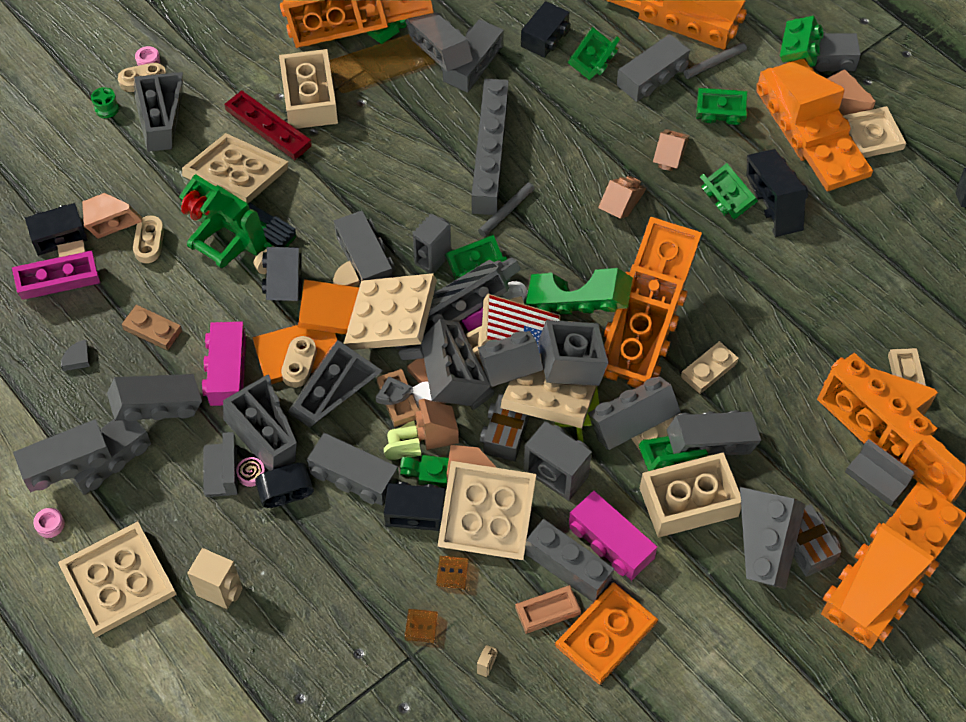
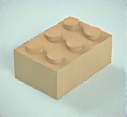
M327 49L279 55L288 123L295 129L337 124L336 102Z
M724 452L642 473L640 491L658 538L739 517L741 511L740 492Z

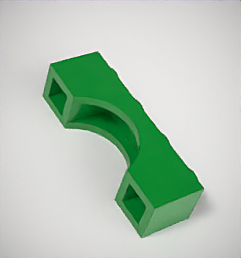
M619 268L597 269L583 287L570 291L568 282L553 273L531 274L526 305L561 314H572L573 311L594 313V310L616 312V309L628 308L633 277Z

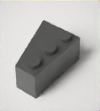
M183 72L134 77L135 100L147 152L172 149L183 95Z
M439 319L423 336L421 344L431 400L471 406L490 387V384L459 322Z
M337 340L331 346L287 413L310 428L373 380L383 370Z
M269 374L223 400V420L253 454L262 461L268 471L290 465L296 460V441L287 418L279 405L280 401L277 394L275 395Z
M740 487L746 579L786 589L805 504L794 498Z

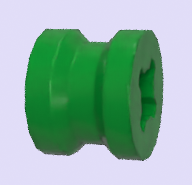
M101 87L93 91L91 101L96 115L100 118L115 116L119 111V105L114 91L107 87Z

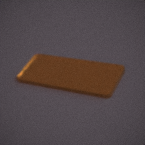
M409 34L329 60L331 76L341 93H347L436 62L412 40Z

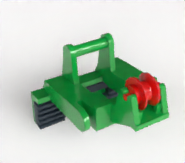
M197 174L192 177L179 196L182 200V213L185 215L190 214L192 220L202 222L200 227L188 239L187 247L191 250H198L215 261L216 265L220 268L226 267L244 250L257 256L260 252L266 250L267 247H288L297 237L296 230L291 225L276 216L269 215L250 202L246 203L219 185L214 186ZM225 227L236 236L226 249L220 253L204 243V241L216 231Z

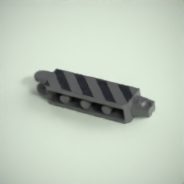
M512 257L503 262L500 260L496 262L488 260L435 292L424 335L439 319L459 322L482 308L484 298L488 294L500 297L508 292L510 288L508 283L511 281L510 277L521 270L518 262ZM405 345V346H396V348H398V349L400 348V349H401V348H403V347H406L407 345Z

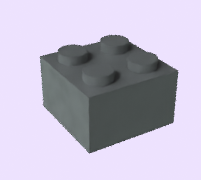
M546 320L538 341L546 383L599 386L607 368L608 360L598 323Z
M545 421L525 445L524 472L536 474V480L570 501L589 477L592 451L582 441H575L567 436L565 431L559 426H552Z

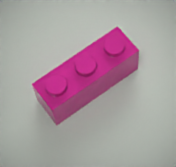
M92 251L12 267L17 293L22 300L100 283Z
M243 321L210 322V333L205 334L206 349H209L208 356H204V371L207 372V379L202 380L203 396L208 397L210 406L223 405V400L244 389L246 332Z
M595 491L590 493L570 512L569 525L571 531L577 537H583L587 540L592 550L598 556H604L608 559L619 575H625L632 581L655 559L657 546Z

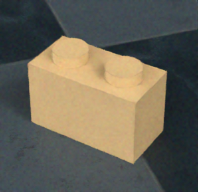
M202 548L188 571V576L198 597L228 609L232 601H237L242 591V584L234 561Z

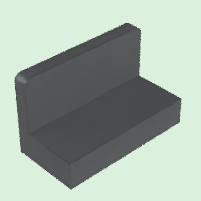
M234 432L222 433L223 444L205 445L203 447V493L205 497L238 495V476L236 473L238 445Z
M871 440L865 442L860 454L850 463L845 471L846 474L890 507L907 489L915 474Z

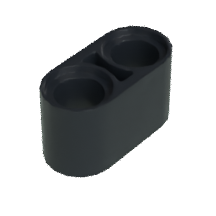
M304 463L283 466L264 472L255 478V484L264 508H275L310 496L314 492L307 466Z

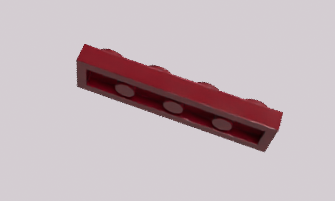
M242 90L224 104L225 110L294 161L312 146L311 139Z

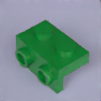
M814 15L786 22L780 51V58L783 63L806 58L810 67L816 66L817 57L820 56V41L823 39L824 32L821 24L818 25Z
M592 27L567 63L588 80L595 74L600 76L608 66L606 60H611L619 50L616 45L620 38L616 36L610 41Z
M699 88L696 119H702L704 123H715L716 120H722L730 125H739L741 122H745L747 118L748 91Z
M727 163L708 178L705 174L700 176L704 183L701 188L709 198L714 196L718 200L715 205L724 216L729 214L735 220L758 202L757 198Z
M494 235L445 254L455 280L488 260L493 262L507 260V256H502Z
M669 436L645 439L638 445L648 471L708 456L706 449L674 454Z

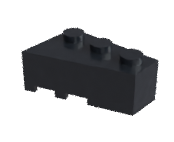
M776 149L747 155L746 176L757 200L763 199L767 209L764 210V215L766 219L772 218L774 229L772 232L774 236L779 237L804 231L805 201L808 198L806 185L800 182L796 172L790 169L785 158L781 157Z

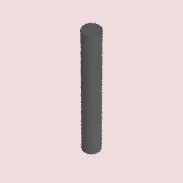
M742 42L684 70V76L686 79H690L745 52L747 47Z
M531 183L523 186L478 230L479 234L486 237L534 191V186Z

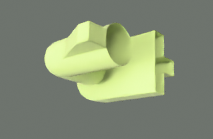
M415 421L408 422L402 427L388 432L389 444L384 448V455L387 459L398 460L402 459V457L421 456Z

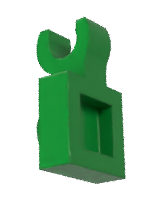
M404 19L388 23V27L369 31L367 34L380 44H383L400 32L399 28H405L407 26Z
M422 455L421 462H418L410 457H402L400 475L419 477L418 485L433 484L446 488L449 458Z

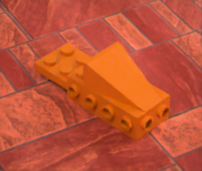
M283 0L280 3L281 13L288 21L286 26L289 38H293L296 48L388 27V23L434 13L431 0Z
M606 0L639 12V19L723 50L726 49L730 40L735 38L738 25L744 22L747 10L744 9L746 0Z
M805 59L789 61L786 64L767 68L760 72L756 89L758 95L800 160H807L827 192L871 177L873 170L849 135L851 129L849 121L839 111L845 91L842 86L815 73L814 69L807 64Z
M650 217L634 265L632 264L630 272H625L633 277L628 308L616 309L613 321L608 322L604 332V337L606 338L604 348L608 365L603 377L617 381L619 377L628 380L627 384L629 386L637 388L643 385L646 380L660 376L662 367L658 366L661 356L666 357L671 343L667 341L670 331L674 332L678 324L679 316L676 315L678 305L684 306L688 291L684 290L685 283L702 232Z
M855 353L846 359L841 357L833 364L817 400L864 444L867 440L874 442L915 473L913 478L917 482H920L951 504L955 502L966 486V465L933 437L938 428L924 416L938 394L934 388L871 368Z
M917 482L886 524L879 523L870 535L873 539L871 544L868 546L864 543L855 555V558L858 559L853 567L850 564L845 567L839 576V579L842 580L837 588L832 585L823 597V600L827 603L821 615L870 650L878 639L884 642L893 629L889 625L894 617L900 620L909 607L905 603L908 597L911 596L915 599L925 585L921 582V579L924 575L931 577L940 563L936 561V558L966 518V513L920 482Z

